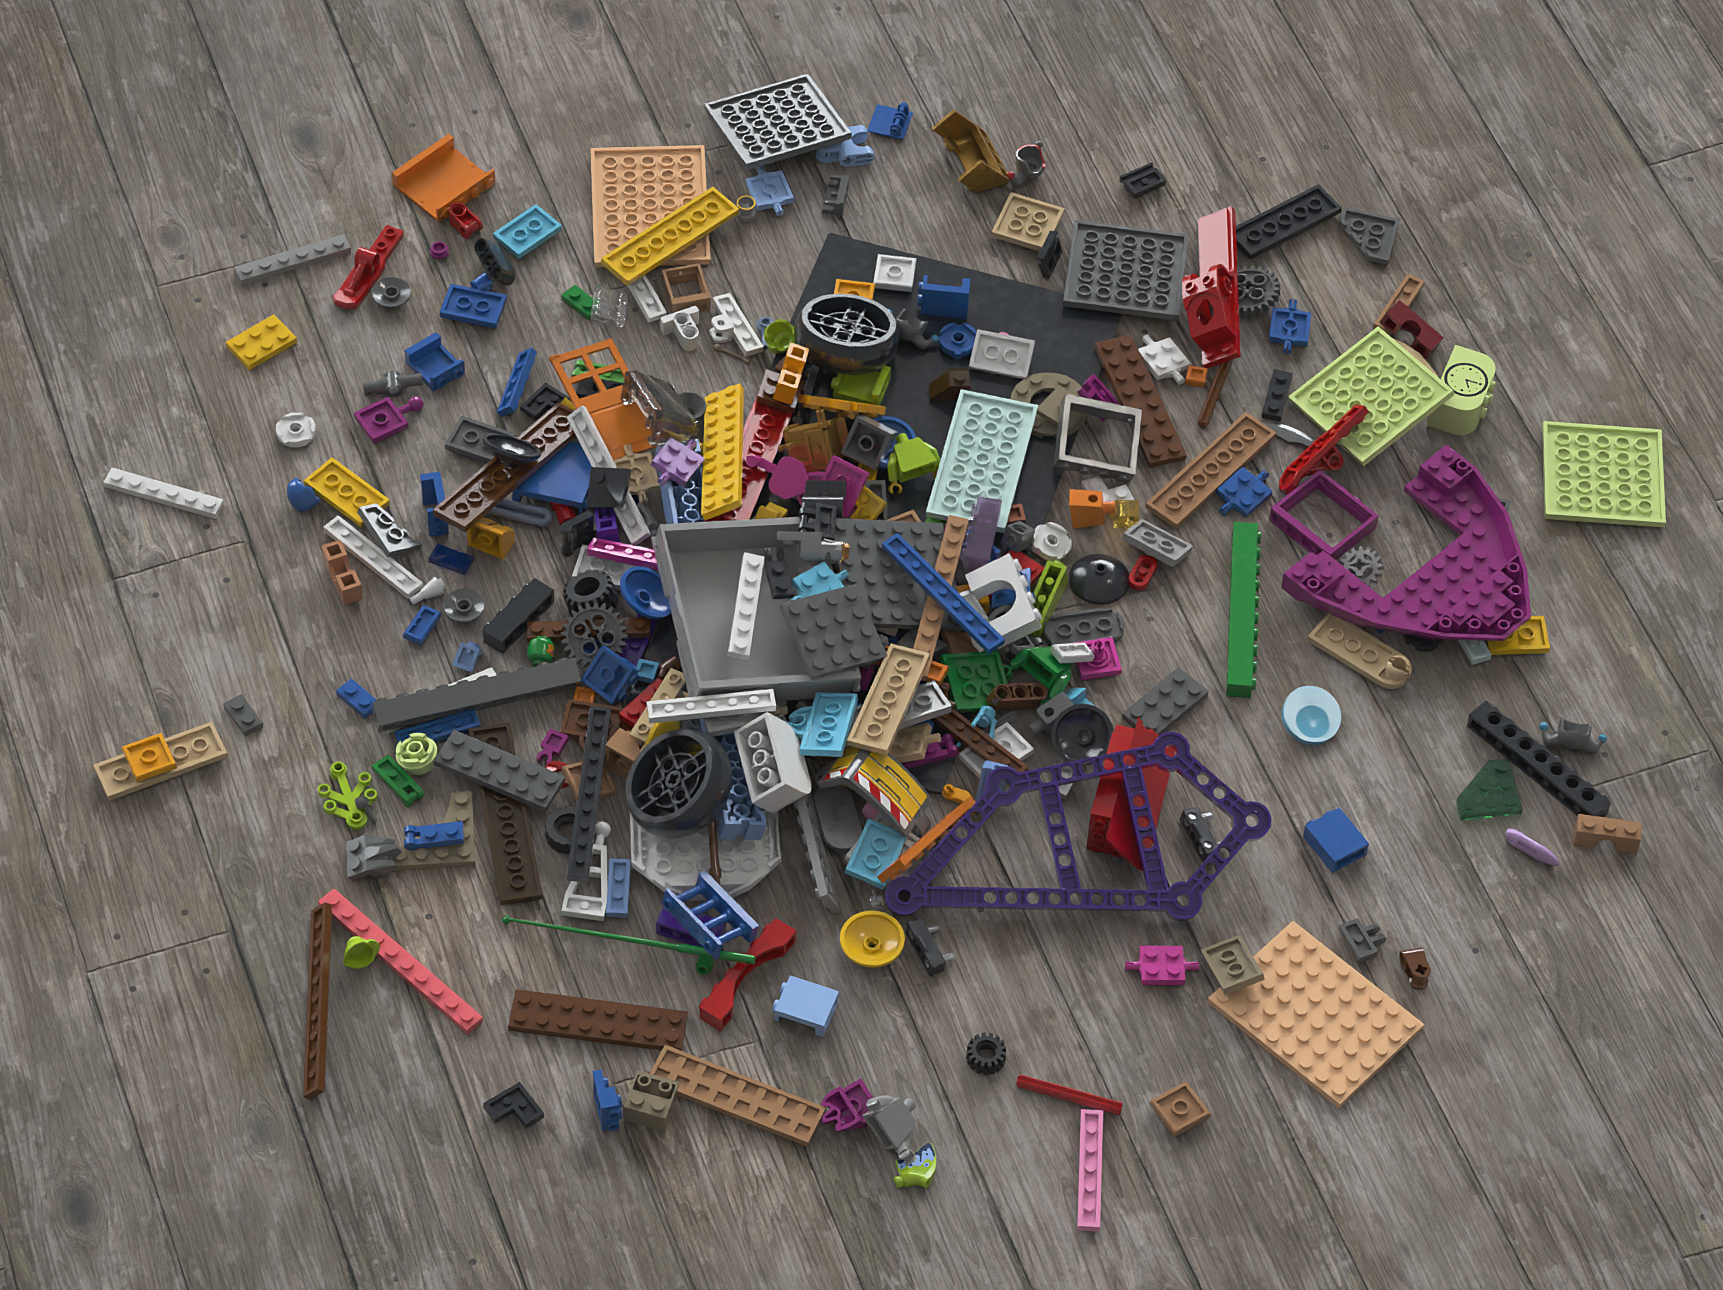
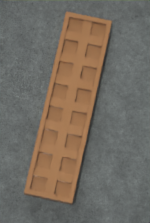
M668 1045L664 1046L650 1072L652 1075L678 1081L677 1096L806 1147L809 1146L822 1120V1115L826 1113V1107Z

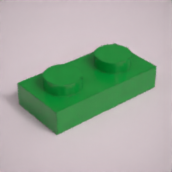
M573 285L561 294V300L588 321L602 311V305L577 285Z

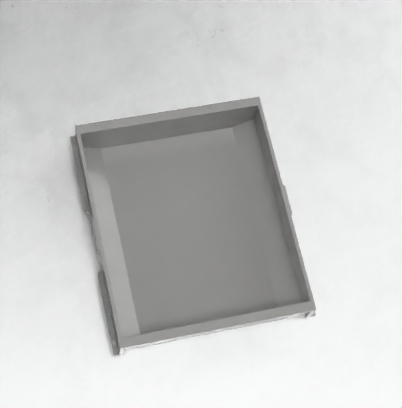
M799 517L660 524L656 537L651 538L664 595L668 598L678 638L676 645L689 697L728 694L760 688V690L773 689L775 701L814 699L816 692H860L859 683L861 675L859 667L811 680L780 609V605L790 601V599H772L764 567L765 561L763 563L748 660L727 656L744 552L763 556L764 548H769L772 554V561H777L776 548L782 547L791 581L793 578L815 567L797 556V540H795V544H783V540H777V531L798 532ZM809 518L808 523L814 524V519ZM827 564L828 567L832 570L831 564ZM793 587L794 597L798 596L797 590Z

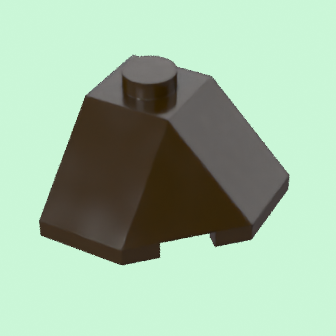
M947 368L929 383L930 402L958 401L961 389L970 391L969 370L967 368Z

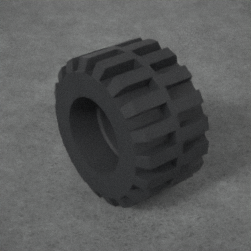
M586 570L584 573L580 572L577 576L570 578L571 581H568L565 584L566 587L563 588V597L571 617H573L572 610L578 613V606L580 605L583 609H586V603L593 607L594 603L597 602L599 608L605 603L606 610L610 607L615 609L618 606L619 598L610 576L604 571Z

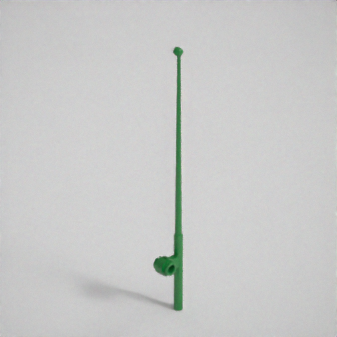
M508 915L502 918L504 924H508L511 921L698 955L695 967L696 971L701 975L710 973L714 966L713 957L705 951L704 947L673 944L510 918ZM721 950L718 959L754 964L756 957Z

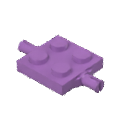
M671 437L654 457L650 466L662 474L657 480L659 485L661 483V486H664L670 479L684 487L702 465L705 458L693 451V448L697 445L696 441L693 442L694 439H690L686 445H683Z

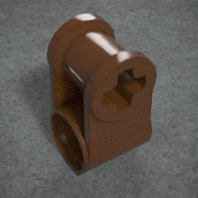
M1419 947L1400 951V964L1406 973L1409 984L1417 990L1425 989L1429 982L1428 977L1430 976L1431 968L1423 948Z

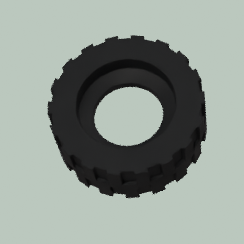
M566 806L565 808H558L548 816L547 823L545 822L547 843L558 853L570 854L572 838L560 836L558 829L564 823H574L576 807Z

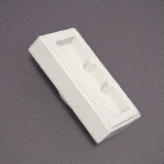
M1085 643L1053 644L1050 648V652L1059 663L1093 661L1095 657Z

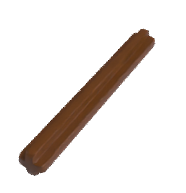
M1233 360L1219 365L1198 418L1197 425L1199 427L1206 428L1208 426Z

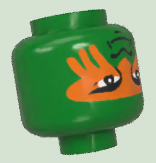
M537 636L529 642L526 657L534 667L543 662L550 664L553 661L555 645L551 642L550 638Z

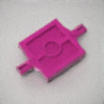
M1140 946L1138 962L1125 961V971L1138 970L1141 976V985H1185L1186 970L1199 971V962H1186L1183 956V946Z

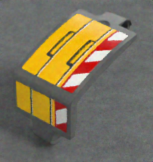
M848 746L844 748L842 757H836L834 760L825 762L815 775V781L820 788L828 789L844 783L850 786L867 800L903 837L908 836L911 832L918 838H921L931 826V822L924 812L932 801L931 796L917 779L889 753L884 755Z

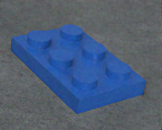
M450 284L440 310V317L496 329L507 301V295Z

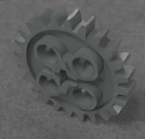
M1253 265L1250 269H1247L1246 266L1243 267V270L1237 268L1239 316L1244 314V317L1247 318L1248 314H1251L1255 317L1256 312L1262 315V310L1269 311V306L1275 307L1274 302L1279 301L1278 296H1281V288L1278 277H1274V272L1269 273L1268 268L1262 271L1261 266L1254 269Z
M597 602L594 603L593 607L586 603V609L579 605L578 613L574 610L571 611L573 618L566 616L569 624H562V627L567 631L561 632V636L566 637L561 643L562 645H568L564 648V651H571L569 658L573 659L576 657V664L583 661V667L586 668L588 663L591 664L599 651L585 623L586 620H589L602 646L608 647L614 653L623 654L620 647L627 646L622 640L628 639V635L623 634L628 629L626 626H621L625 621L624 619L618 620L620 613L616 612L613 614V607L606 610L605 603H603L601 608L598 607ZM603 618V625L595 626V619ZM579 627L586 628L585 634L581 636L576 635L575 631ZM610 635L614 637V640L611 644L603 643L604 637ZM586 646H595L594 652L590 654L585 653Z

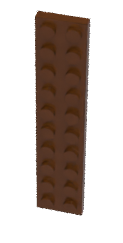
M558 402L517 437L537 446L542 452L539 459L526 464L508 466L501 463V460L495 457L492 458L433 509V515L463 532L469 530L576 437L567 418L574 410Z

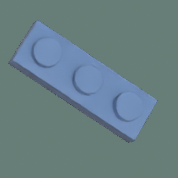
M609 859L606 917L628 918L631 859Z

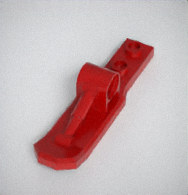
M386 225L370 249L358 248L354 258V268L338 291L332 295L335 306L343 309H356L362 304L384 272L386 261L404 237L403 230Z
M1355 404L1327 432L1318 437L1284 470L1279 480V490L1282 493L1289 494L1297 488L1299 482L1306 476H1312L1319 470L1341 469L1344 459L1335 445L1341 438L1349 435L1355 425L1365 419L1364 416L1369 413L1368 409L1363 405Z

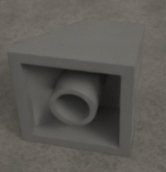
M865 415L857 416L840 453L877 470L889 452L898 432Z

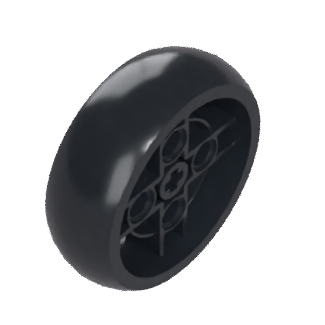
M829 294L811 300L800 311L794 326L796 344L809 348L806 360L823 370L843 375H863L882 369L894 357L900 340L897 322L886 307L869 298L852 294Z
M678 729L655 738L635 759L626 782V800L635 821L648 833L667 839L684 838L703 830L719 815L729 797L732 786V768L728 755L715 738L698 730ZM700 751L699 753H697V754L694 755V756L688 754V753H691V752ZM663 812L669 813V815L657 817Z

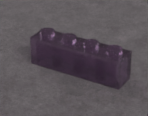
M978 496L977 504H972L971 516L974 517L973 519L969 518L967 530L970 531V534L966 533L964 545L967 548H963L961 553V560L964 561L963 569L974 571L990 563L1001 514L1002 500Z

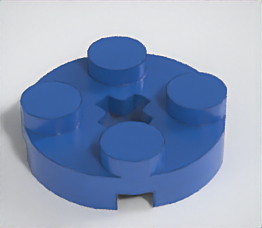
M956 322L949 323L940 331L939 346L954 359H961L963 356L972 353L977 331L967 323H962V325H956ZM955 338H962V341H955Z

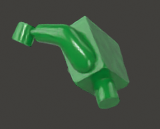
M1051 646L1023 649L1010 661L1009 666H1003L1004 672L1007 673L1005 674L1007 681L1013 678L1012 671L1014 669L1017 670L1023 667L1045 687L1051 689L1048 695L1049 699L1043 700L1040 707L1063 692L1072 675L1070 670L1072 663H1059L1050 652Z

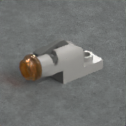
M777 531V540H783V544H795V540H797V556L808 561L811 566H817L822 562L832 564L849 559V543L824 538L821 541L822 532Z

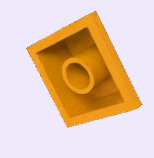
M482 517L467 530V542L470 547L504 560L515 543L514 530L510 527L502 526Z

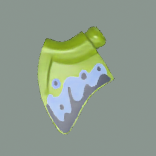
M927 1142L914 1153L916 1160L906 1166L903 1159L895 1160L900 1175L894 1178L897 1188L913 1185L927 1188L931 1184L937 1165L932 1143Z

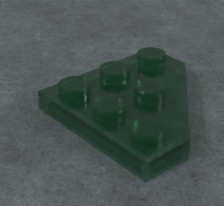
M1509 758L1488 760L1458 796L1456 806L1460 820L1522 814L1523 809Z

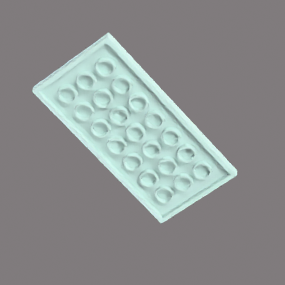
M961 389L927 506L926 517L948 521L949 515L969 519V526L1004 533L1037 415L1038 405Z

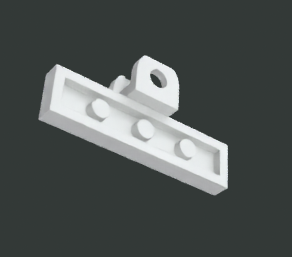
M727 293L712 297V304L719 316H715L711 320V324L714 327L710 329L709 334L715 343L732 341L733 336L745 357L763 352L764 346L732 295ZM717 333H720V334H722L723 336L719 337V336H717L716 334H717Z

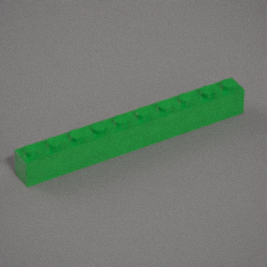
M1234 522L1232 529L1226 696L1250 698L1251 691L1256 690V678H1253V673L1256 674L1257 661H1253V657H1257L1258 645H1254V640L1257 641L1258 628H1254V624H1258L1259 612H1255V608L1259 606V596H1255V594L1259 592L1260 580L1256 579V576L1260 574V564L1257 563V560H1260L1261 548L1257 547V544L1261 542V532H1258V523Z

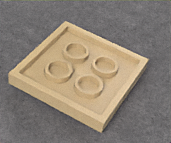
M1011 192L992 230L991 237L1040 252L1049 232L1057 230L1065 208Z

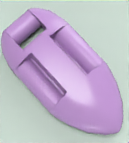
M1508 829L1506 831V839L1517 849L1535 860L1550 865H1559L1557 857L1543 845L1517 830Z

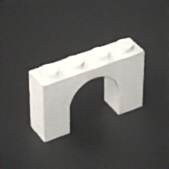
M1010 554L965 575L971 591L978 600L1000 589L1016 591V600L1011 610L1003 616L988 622L1005 639V643L999 648L1042 628L1039 621L1042 619L1041 614L1033 606L1035 599L1031 592H1027L1028 582L1025 576H1021L1019 572L1022 570L1018 559L1014 560Z

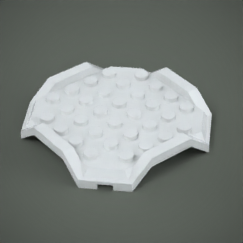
M761 808V811L765 813L766 828L761 840H744V837L738 835L736 840L719 839L717 828L719 868L722 870L720 886L732 898L751 890L781 863L778 811L771 813ZM630 812L631 866L663 892L669 888L677 896L696 886L698 873L705 870L709 874L711 866L708 826L688 837L679 839L661 838L645 831L635 821ZM663 812L657 817L666 816L669 813ZM699 894L687 901H705L706 899Z

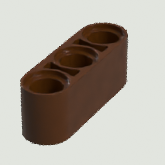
M1041 683L1000 684L987 696L986 703L994 710L1034 709L1047 697L1048 691Z

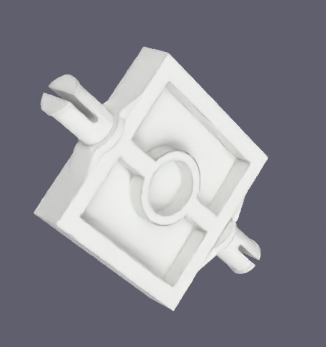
M1148 334L1144 335L1142 341L1147 346L1138 350L1147 369L1157 381L1172 377L1178 385L1183 384L1185 379L1180 373L1187 370L1188 366L1191 365L1189 360L1170 337L1153 342Z

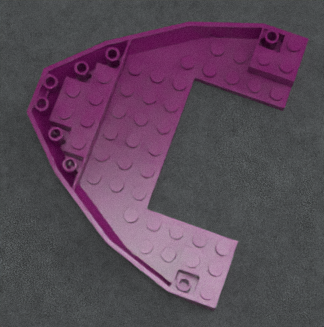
M1445 445L1420 465L1418 476L1404 486V492L1458 533L1460 537L1384 598L1325 551L1318 555L1311 551L1284 572L1281 588L1295 600L1306 602L1318 610L1327 611L1331 615L1351 624L1418 636L1425 639L1504 641L1531 619L1527 568L1509 514L1478 469L1448 445Z

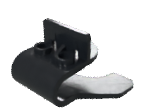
M806 481L805 495L802 497V503H809V508L815 509L816 503L837 506L836 518L852 519L843 516V503H846L845 481Z

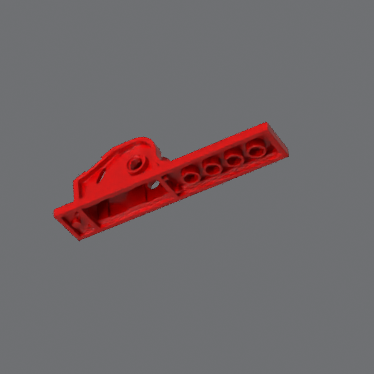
M1232 206L1198 219L1200 277L1192 273L1184 276L1182 279V299L1188 317L1191 338L1202 350V366L1207 369L1240 357L1235 209ZM1209 302L1214 308V314L1212 318L1211 311L1209 309Z

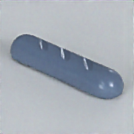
M505 498L487 513L488 515L537 527H546L552 521V515L548 509Z

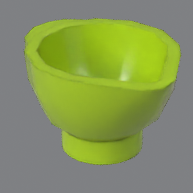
M359 936L351 937L347 941L343 964L346 967L355 969L367 967L374 961L376 954L379 952V943L373 939L366 940Z

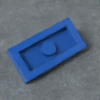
M352 678L336 690L337 696L364 719L372 714V704L376 699Z

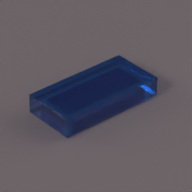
M437 543L428 561L437 566L466 575L474 562V556Z

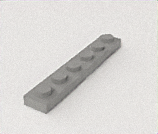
M345 234L235 266V273L240 284L244 285L351 253V247Z

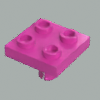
M1112 637L1075 642L1085 643L1095 655L1093 661L1076 662L1081 680L1121 675L1122 669Z

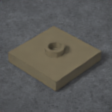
M1059 385L1039 405L1037 415L1058 427L1061 400L1065 394L1076 395ZM1070 411L1067 433L1085 414Z

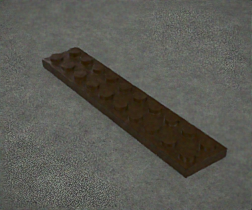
M510 722L468 728L470 737L516 756ZM478 784L500 906L543 899L525 803Z

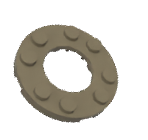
M1038 373L1019 382L1014 388L1010 399L1030 403L1035 394H1040L1041 391L1051 393L1059 385L1080 397L1077 391L1082 386L1066 375ZM1085 414L1067 433V436L1083 426L1088 414ZM1036 415L1031 435L1043 438V436H1055L1057 438L1058 427Z

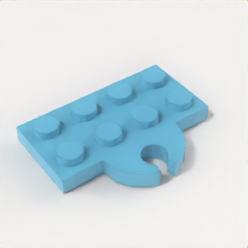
M816 692L812 706L797 709L790 714V722L787 723L792 727L799 740H802L800 755L842 757L858 702L857 694Z

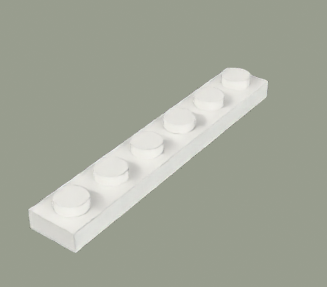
M111 468L104 481L105 488L213 519L217 518L224 505L223 499L115 468Z
M340 516L335 517L323 527L327 535L335 541L341 540L347 551L407 599L423 588V583L394 559L386 557L379 547Z
M744 552L727 656L748 660L764 556Z
M773 689L647 701L649 723L776 711V702Z

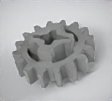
M1359 546L1358 551L1351 548L1352 553L1346 552L1347 558L1340 561L1347 570L1371 588V583L1377 584L1376 578L1383 576L1379 571L1384 569V566L1380 564L1383 561L1380 556L1378 557L1377 551L1372 552L1370 547L1364 550L1362 546ZM1366 557L1372 559L1373 562L1367 561Z

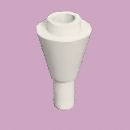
M434 577L419 593L410 597L409 600L414 605L423 599L445 594L446 586L441 578L437 580Z

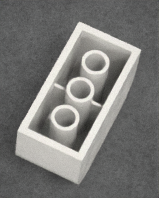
M766 712L734 731L753 804L771 813H775L811 792V780L804 755H800L801 743L788 723Z

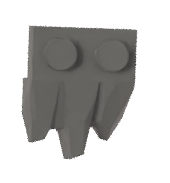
M363 835L347 841L348 878L354 881L370 874L377 878L397 868V864L392 860L403 852L400 847L394 844L395 839Z

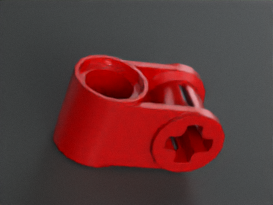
M454 203L450 206V225L463 238L468 239L471 237V234L483 229V224L479 217L474 215L464 204Z

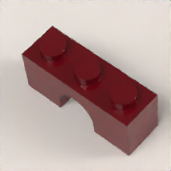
M1400 300L1385 314L1380 322L1394 336L1399 331L1411 333L1414 337V342L1410 347L1420 353L1424 359L1437 349L1444 338Z

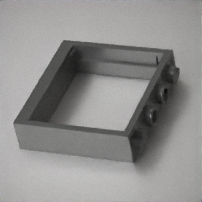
M1065 394L1060 402L1053 467L1063 468L1064 471H1078L1083 475H1098L1099 478L1103 479L1113 478L1119 482H1122V480L1130 482L1136 474L1142 409ZM1070 411L1132 423L1128 467L1065 455Z

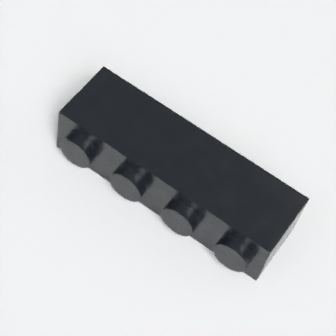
M536 578L530 583H526L522 591L517 596H513L509 604L504 609H500L491 622L485 624L483 627V642L503 654L527 630V622H535L554 603V589Z

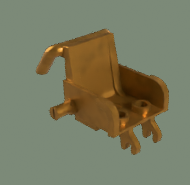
M824 409L817 410L818 422L805 425L797 423L786 426L783 429L786 443L778 446V450L787 449L789 457L804 464L806 473L826 470L833 455L841 459L846 456L840 453L848 437L845 418L854 419V411L841 410L837 417L826 421ZM846 456L847 459H849L850 461L858 462V461H856V460H854V459H852V458Z

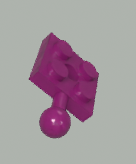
M414 396L409 399L408 404L396 408L390 398L387 397L354 412V418L372 443L375 444L407 429L408 422L402 415L410 411H421L424 403L420 397ZM379 418L385 419L384 422H377L376 420Z

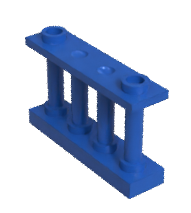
M705 870L698 873L696 886L676 896L669 888L665 889L662 901L664 908L682 924L715 960L719 958L723 944L739 936L743 937L748 943L756 939L759 925ZM699 894L707 900V902L692 909H689L683 903ZM712 908L721 914L704 924L696 917ZM725 922H728L734 928L719 937H716L710 931Z

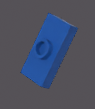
M423 605L403 633V638L422 646L442 617L441 612Z

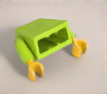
M905 433L897 435L895 438L897 444L893 446V452L889 455L887 466L889 481L892 483L888 487V492L893 495V486L898 488V494L902 491L901 485L897 483L898 480L901 483L933 472L932 475L935 479L941 461L936 448L923 442L921 438L916 437L909 440Z

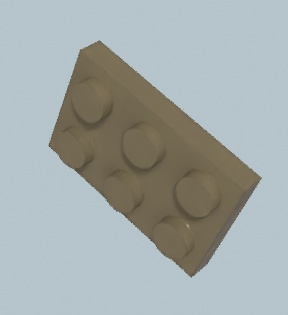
M1241 935L1201 949L1202 957L1224 995L1265 980L1262 970Z

